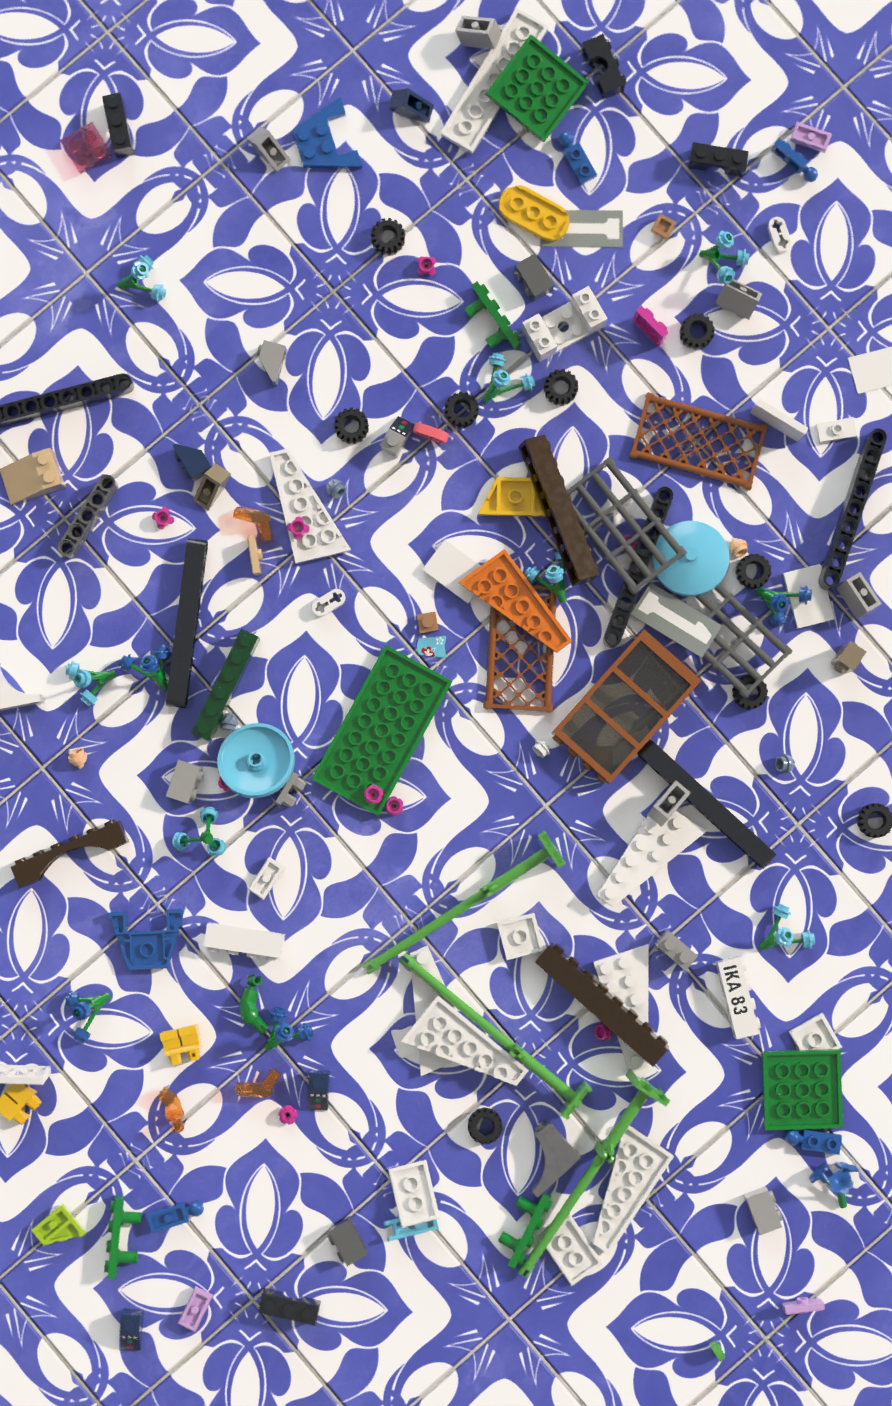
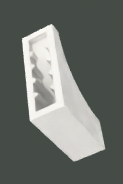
M0 668V711L45 702L44 695L41 693H22L12 687L3 676Z

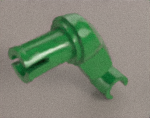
M250 975L247 978L249 988H244L240 1000V1016L244 1024H250L259 1034H263L265 1031L260 1026L267 1030L269 1025L258 1016V1009L256 1007L258 991L254 990L255 986H259L262 983V977L257 976L255 978V975Z

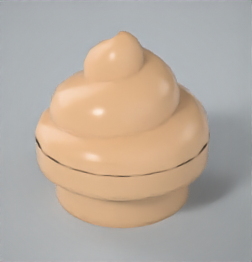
M732 538L729 552L736 558L742 557L748 552V544L742 539Z
M83 748L71 750L68 761L73 766L81 769L87 761V753L84 752Z

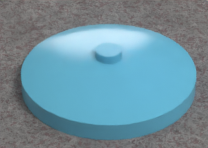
M683 521L667 528L677 543L687 551V554L657 576L660 583L669 591L687 597L700 596L715 589L724 579L729 565V550L722 535L710 525L699 521ZM660 535L656 547L665 559L669 561L677 554L663 536ZM652 555L653 569L656 571L661 565Z
M252 723L239 727L227 736L219 749L217 765L222 780L230 790L244 797L261 798L277 792L287 783L294 770L295 754L290 740L281 730L269 724Z

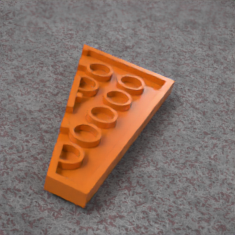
M505 549L458 582L554 652L558 653L572 642L571 638Z

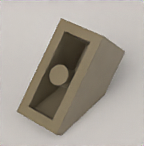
M215 463L204 473L193 501L209 511L226 487L231 473Z

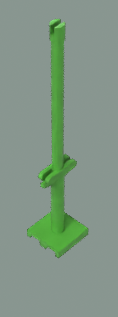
M546 831L537 835L544 848L488 883L478 892L389 950L362 965L364 969L371 965L372 969L366 973L370 975L392 958L483 899H487L548 858L552 857L558 868L565 865V860L557 851L556 846L552 843Z
M407 953L403 955L409 960L406 963L401 958L399 962L415 973L506 1048L513 1058L519 1060L565 1098L567 1102L560 1109V1113L566 1120L570 1118L569 1115L576 1107L578 1108L581 1105L584 1096L592 1091L591 1086L583 1080L579 1087L573 1091L522 1049L517 1042H512L421 967Z
M631 1069L628 1070L625 1076L639 1091L606 1140L602 1139L600 1143L597 1142L594 1149L598 1154L535 1248L519 1268L518 1273L521 1276L524 1275L525 1278H528L535 1267L534 1265L604 1161L606 1160L610 1164L614 1161V1148L648 1097L650 1096L666 1107L671 1101L660 1088H655L645 1078L638 1077Z

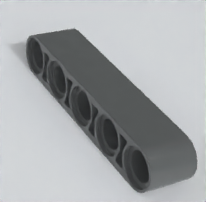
M106 474L99 478L60 540L57 548L63 557L72 559L78 554L117 492L118 482L111 475ZM106 481H113V485L111 488H104V484ZM101 496L103 498L102 503L95 505V498ZM91 512L92 519L84 521L85 514ZM82 529L81 536L74 537V531ZM71 545V552L65 554L64 547Z

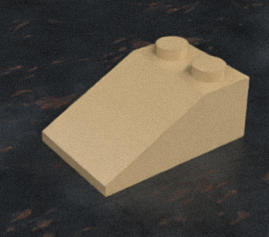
M51 448L32 453L0 468L11 505L66 488L55 452Z

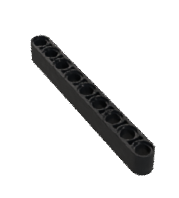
M120 373L0 405V428L127 395L133 391L134 383L129 375ZM128 380L129 384L127 387H120L122 381ZM110 385V390L102 392V387ZM86 390H92L89 397H83ZM72 394L73 400L65 402L66 396ZM54 399V405L47 407V402ZM36 404V409L33 412H29V406ZM13 409H18L17 415L11 417L10 412Z
M874 429L865 437L819 576V586L824 590L836 587L841 580L887 440V434L882 429ZM873 435L879 438V443L873 440ZM867 452L873 455V460L868 459ZM861 470L866 471L867 478L861 475ZM855 488H859L861 490V496L856 494ZM850 505L855 507L856 513L850 511ZM844 523L849 524L850 531L844 529ZM838 540L844 543V549L839 548ZM832 558L837 559L838 567L832 564ZM826 576L832 578V585L826 582Z
M665 486L658 489L650 507L652 511L659 510L662 513V518H660L662 524H664L673 499V491ZM659 493H666L669 497L668 500H661ZM648 517L646 518L643 528H645L647 525L651 523ZM654 527L656 535L649 536L647 533L646 535L656 546L660 533ZM639 538L635 552L648 567L652 554L650 551L648 554L640 552V546L644 544ZM631 559L627 573L638 585L643 581L644 575L642 572L634 570L633 564L635 563ZM624 581L603 636V643L608 648H615L621 642L639 593L638 591L632 595ZM621 599H628L630 606L628 608L622 607L620 604ZM614 617H622L623 625H616ZM614 634L617 637V642L614 644L609 643L607 636Z
M192 538L187 540L166 696V706L187 707L208 540Z
M649 739L639 750L637 755L669 785L678 781L691 792L686 800L759 867L764 869L772 861L776 853L656 743Z

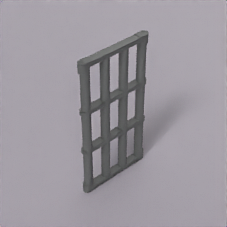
M608 457L603 463L567 490L570 495L577 490L598 516L588 524L573 505L574 510L578 514L580 526L605 556L606 562L612 565L627 584V588L632 595L636 594L642 587L687 554L683 546L677 543L661 523L660 517L657 518L638 494V490L633 488L617 468L616 462L612 457ZM605 467H608L628 492L620 500H618L598 475ZM591 478L613 504L605 512H603L583 486ZM631 498L651 521L643 529H641L623 506ZM616 509L636 533L628 541H626L607 517ZM600 522L605 525L620 544V547L612 553L592 529ZM654 527L677 554L669 561L665 559L646 535ZM639 538L661 565L653 573L630 546ZM623 551L628 554L646 577L638 585H636L615 558Z
M719 584L715 590L725 600L718 607L704 595L694 597L711 612L708 616L710 619L716 616L739 640L731 647L717 634L713 641L726 653L719 660L708 651L705 652L703 657L712 665L714 670L719 671L740 691L739 694L746 699L785 658L792 654L793 650L788 645L785 646L762 624L760 619L758 620L734 598L732 593L730 594ZM672 593V594H671V595H673L674 597H676L677 599L681 600V599L677 596L678 594H675V593ZM727 603L731 604L753 625L746 633L720 611ZM755 629L783 653L776 662L748 637ZM742 642L770 667L763 675L759 674L735 651ZM728 656L734 659L756 680L749 689L721 664Z

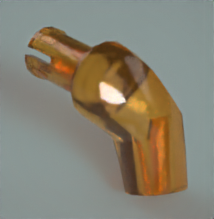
M236 507L234 509L233 517L235 519L258 526L261 542L274 539L269 525L271 518L268 514L251 508Z
M271 1068L263 1082H237L235 1084V1094L243 1097H269L273 1094V1087L282 1074Z
M164 1086L157 1094V1098L165 1105L166 1119L171 1122L172 1131L175 1132L176 1130V1133H180L184 1130L182 1121L184 1111L180 1099L174 1092Z

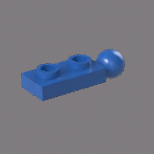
M563 132L559 136V143L567 149L562 154L580 186L598 175L580 142L573 145V135L570 132Z
M779 138L774 143L771 151L798 174L802 172L805 181L814 182L818 178L817 169L807 167L808 162L805 157L791 149V145L788 142L782 141Z
M802 1129V1135H800L796 1130H789L785 1134V1140L789 1145L800 1143V1148L803 1150L840 1155L842 1135Z
M184 1201L147 1213L146 1216L151 1233L189 1222V1215L194 1217L200 1216L204 1211V1206L200 1201H193L186 1208Z

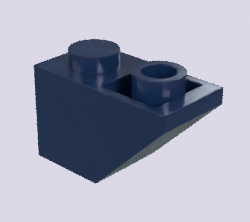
M179 444L172 445L175 449L172 453L177 462L182 461L185 467L182 470L187 478L191 477L193 481H196L203 477L204 473L212 467L202 450Z

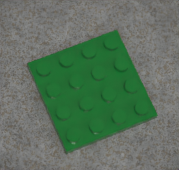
M530 34L485 95L544 143L589 82Z
M840 1049L762 1051L765 1130L843 1128Z

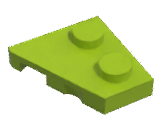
M64 1204L59 1206L31 1230L43 1246L74 1237H82L87 1233Z

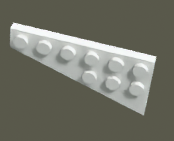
M283 449L269 453L286 525L292 523L296 517H302L305 525L310 527L309 532L304 533L301 539L298 540L294 538L291 531H288L295 563L299 564L351 551L290 451Z
M677 811L673 813L662 827L647 815L596 897L611 907L615 906L702 836L706 830Z
M649 944L593 961L599 982L608 987V992L613 997L615 995L624 1002V1007L628 1010L630 1008L639 1015L638 1019L641 1022L648 1023ZM617 1036L628 1070L631 1069L633 1072L648 1068V1063Z
M428 945L410 953V956L421 967L445 986ZM411 971L416 1021L437 996H440L455 1009L449 1001ZM418 1048L421 1076L453 1062Z
M440 996L433 1000L401 1040L403 1043L410 1044L516 1086L529 1071Z
M632 1126L628 1127L620 1139L592 1241L594 1245L607 1254L611 1253L674 1157L673 1154Z

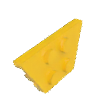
M497 477L479 510V515L545 517L531 478Z

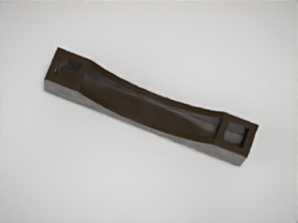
M115 819L104 823L105 827L91 828L86 831L87 834L80 837L79 834L68 838L69 842L63 845L59 842L51 845V850L44 852V850L33 853V857L28 860L24 857L14 861L16 865L10 868L18 887L24 888L41 881L52 863L72 850L82 847H100L113 850L129 843L122 822H115Z

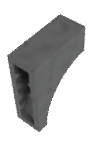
M549 1120L539 1123L535 1128L537 1131L534 1132L544 1152V1166L541 1176L531 1188L537 1198L581 1159L580 1154Z

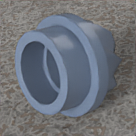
M335 479L327 483L326 489L330 497L338 499L346 491L342 481Z
M230 712L224 714L219 721L221 723L220 729L235 731L236 726H238L237 717Z
M782 754L775 760L777 771L782 773H789L795 766V760L787 754Z

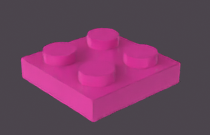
M641 305L636 310L632 321L660 347L668 335L667 327L664 323L658 322L654 318L651 310Z

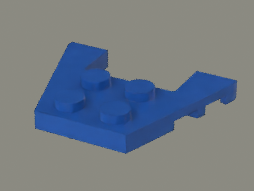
M341 97L292 130L304 168H362L358 150L338 155L328 124L330 120L346 116Z
M185 909L166 910L167 930L129 932L127 930V911L108 913L128 970L169 968Z

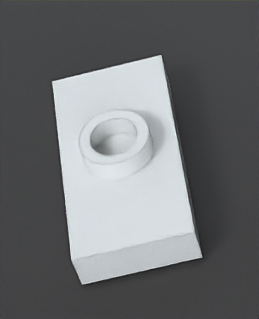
M854 417L816 424L819 443L857 437Z
M269 857L248 890L264 900L286 867Z

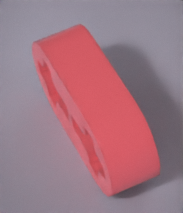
M418 422L415 423L412 431L418 436L446 444L449 433Z

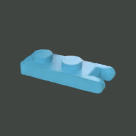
M400 1218L383 1222L384 1226L392 1224L394 1236L387 1237L388 1242L439 1229L437 1219L405 1228L401 1227Z

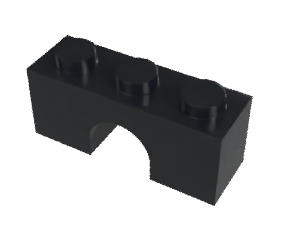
M604 34L582 42L581 51L588 67L593 64H601L606 69V72L597 76L596 80L601 97L605 100L624 92L627 82L625 75L620 73L618 69L619 62L617 57L611 53L610 41L605 39Z
M121 93L102 96L112 149L116 158L135 155L127 124L126 108Z
M693 142L687 168L706 171L709 167H717L723 169L726 175L743 177L747 167L749 151Z
M264 1288L258 1313L316 1326L321 1300L303 1296L300 1299L290 1298L283 1295L281 1291Z

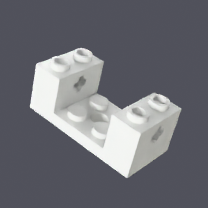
M587 286L573 294L571 301L543 317L538 313L522 322L521 331L540 363L605 327L608 318L590 287ZM565 323L569 329L566 332H561L558 329V325Z

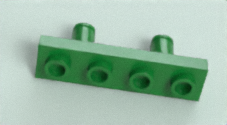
M478 281L473 283L471 286L477 293L478 299L464 309L470 318L482 309H488L497 322L499 330L485 339L490 348H494L505 339L510 341L515 350L521 347L519 342L521 337L516 330L511 331L509 328L511 323L506 315H500L498 312L500 306L495 299L492 301L487 295L490 292L484 283L480 285Z
M545 1192L537 1204L520 1196L516 1207L530 1214L531 1219L521 1239L519 1238L518 1240L503 1231L498 1240L499 1243L513 1250L508 1266L515 1269L517 1265H522L526 1257L523 1253L526 1247H531L535 1239L532 1235L535 1229L539 1231L544 1221L541 1217L544 1211L548 1213L553 1203L550 1201L552 1197L550 1194Z
M115 1195V1201L110 1203V1213H113V1221L109 1220L108 1233H111V1240H107L106 1252H109V1260H105L104 1272H108V1279H116V1269L119 1263L137 1264L138 1252L120 1251L118 1249L121 1225L123 1223L141 1224V1212H128L122 1209L123 1195Z

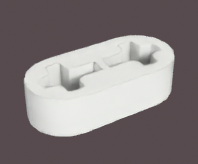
M772 218L768 223L767 231L773 248L777 253H786L792 244L787 226L782 218ZM774 223H776V225H780V228L778 229L779 233L777 232L776 228H772ZM779 237H781L783 243H787L785 248L778 245L780 242Z
M334 589L317 599L312 605L313 613L318 617H324L341 607L346 601L344 592L340 589ZM333 594L342 595L339 603L337 601L329 602L334 598ZM328 603L329 605L324 607L325 611L323 613L316 611L318 608L317 604L324 605Z

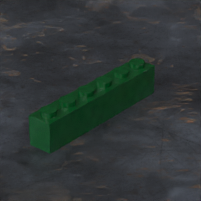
M240 630L192 729V734L209 742L212 741L220 725L219 721L225 714L260 642L258 636L246 630Z

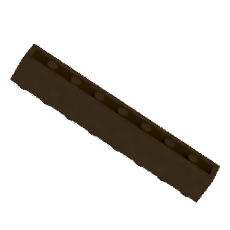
M545 434L525 439L518 447L572 586L592 581L599 576V568L592 557L591 547L585 539V532L578 521V514L571 503V496L564 485V478L560 475L557 460L551 452L550 442L546 439Z
M551 943L537 958L535 963L647 1063L654 1067L668 1051L670 1046L667 1044L669 1042L662 1035L657 1036L650 1024L641 1022L638 1019L639 1015L631 1008L628 1010L624 1007V1002L616 995L613 997L608 992L609 989L601 982L598 984L593 979L594 975L590 971L580 968L578 966L580 963L572 956L569 958L564 953L563 947L557 943L555 945Z

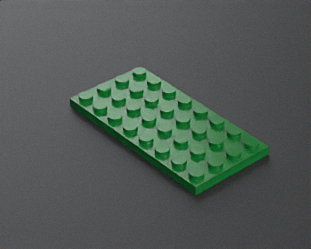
M385 645L311 779L379 816L453 681ZM370 785H377L378 788L383 790L382 800L379 803L370 804L366 801L364 791Z

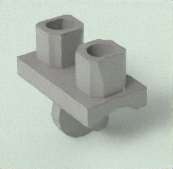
M295 772L292 773L286 785L282 787L283 790L276 803L289 807L294 806L297 798L290 795L289 792L292 787L302 792L306 786V783L299 778L300 775Z

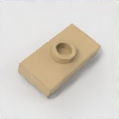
M250 535L247 539L252 573L258 576L262 575L260 560H263L262 550L258 549L256 536Z

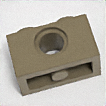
M849 641L841 646L830 664L840 674L850 673L856 669L867 651Z

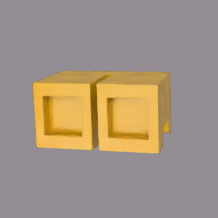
M198 1024L164 1031L159 1034L163 1043L165 1057L168 1056L171 1066L183 1063L181 1053L183 1052L188 1053L189 1062L200 1059L202 1044Z
M11 1084L0 1097V1114L9 1121L15 1120L23 1125L30 1117L23 1108L27 1105L35 1111L42 1101L35 1095L37 1091L28 1084Z

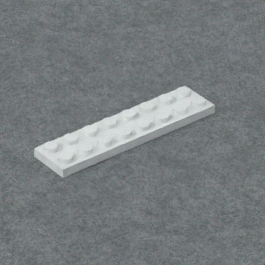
M518 7L515 9L501 32L502 35L496 48L490 50L440 132V136L469 153H474L500 110V107L485 95L529 35L532 34L541 42L549 29V25Z

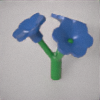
M835 1162L834 1165L841 1169L842 1172L837 1170L833 1176L828 1178L824 1174L828 1170L826 1163L816 1167L809 1176L810 1182L815 1183L817 1180H820L822 1183H826L832 1192L837 1194L840 1208H846L845 1195L854 1186L850 1172H859V1168L845 1162Z

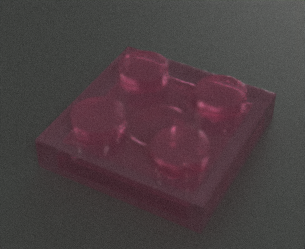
M93 122L60 140L80 174L113 156Z

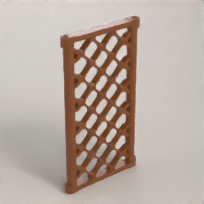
M647 392L629 458H639L741 486L744 490L750 491L752 489L753 478L768 425L763 423L760 425L657 397L654 396V393ZM649 402L654 403L655 411L647 415ZM664 406L672 408L674 414L673 417L667 420L660 413ZM682 412L691 414L692 421L686 425H683L679 419V415ZM655 413L659 414L662 423L657 426H653L649 420V417ZM700 417L708 418L710 426L702 430L697 424V420ZM675 418L679 422L680 428L671 431L667 422ZM644 420H647L651 429L642 433ZM719 422L727 423L728 432L720 435L715 425ZM694 423L699 432L689 436L685 427ZM665 425L669 434L660 438L655 429ZM737 427L745 428L747 434L741 440H738L733 433ZM712 428L717 438L707 441L703 433ZM679 430H683L687 436V439L681 443H678L674 437V433ZM650 431L654 432L657 437V441L652 444H648L644 438V435ZM755 432L761 433L758 445L752 439V435ZM730 433L735 443L726 446L722 437ZM701 435L705 444L696 448L692 438ZM670 436L674 440L675 446L666 449L662 440ZM639 438H642L646 445L642 451L636 450ZM748 438L753 444V448L744 451L740 442ZM716 440H719L724 447L718 453H715L710 446ZM689 441L694 451L684 454L680 445ZM660 443L664 452L660 456L653 455L650 449L652 445ZM734 445H738L742 452L736 458H733L728 450ZM707 446L712 456L702 459L699 450ZM674 448H678L682 454L678 461L670 459L669 451ZM756 450L753 463H751L747 453ZM725 451L730 461L721 464L717 455ZM696 453L700 463L697 466L688 464L687 456ZM743 456L749 465L744 469H739L735 460ZM714 458L719 467L715 471L708 470L705 464L707 460ZM729 463H733L737 470L733 476L725 474L724 466ZM751 468L749 479L744 480L742 471Z
M532 585L535 591H549V596L541 599L556 618L557 597H555L554 592L552 593L545 586ZM490 606L486 699L483 701V708L553 712L551 700L554 651L546 647V653L538 655L533 646L539 640L533 645H529L524 639L528 632L520 635L515 629L516 624L511 625L504 615ZM502 620L506 621L510 626V629L505 634L497 631V623ZM511 630L515 631L519 636V639L514 644H510L505 638V635ZM501 639L505 640L509 645V648L504 653L496 650V642ZM520 640L524 641L528 646V649L523 654H519L514 648V645ZM510 649L514 650L518 655V658L513 663H509L504 657V654ZM529 650L533 651L537 656V660L532 664H528L523 658V655ZM503 658L508 664V667L503 672L495 669V661ZM519 659L523 660L527 665V669L522 673H518L513 667V664ZM538 660L546 664L545 672L537 674L532 668V665ZM509 668H512L517 674V677L512 682H508L503 676V673ZM528 669H531L536 675V679L531 683H527L522 677V674ZM502 677L507 683V686L502 691L494 688V680ZM518 678H521L526 684V688L521 692H517L512 686V683ZM537 679L545 682L544 691L536 693L531 687ZM508 687H511L516 693V697L511 701H507L502 695V692ZM527 688H530L535 694V698L530 702H526L521 696V693ZM501 696L506 705L493 704V699ZM520 697L524 701L525 706L511 705V702ZM536 698L544 701V707L530 706V704Z

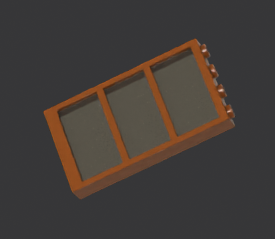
M644 629L551 732L554 735L552 739L559 745L563 743L568 748L566 751L573 758L578 757L582 760L581 765L588 771L592 769L597 774L595 777L604 784L606 782L610 784L702 680Z

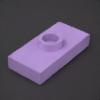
M796 122L790 142L825 153L832 134Z
M196 1286L178 1324L196 1332L213 1294Z
M799 1297L796 1301L782 1302V1309L787 1315L822 1311L825 1309L821 1298L808 1299V1297Z

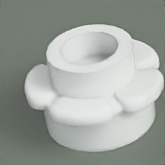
M535 741L532 749L539 757L544 758L550 754V746L545 741Z

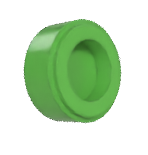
M717 1341L710 1343L709 1345L718 1360H724L726 1356Z

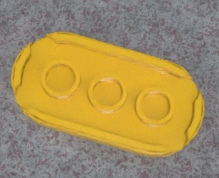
M522 185L509 187L500 196L499 211L508 222L548 242L557 241L567 233L569 217L566 210L557 203Z

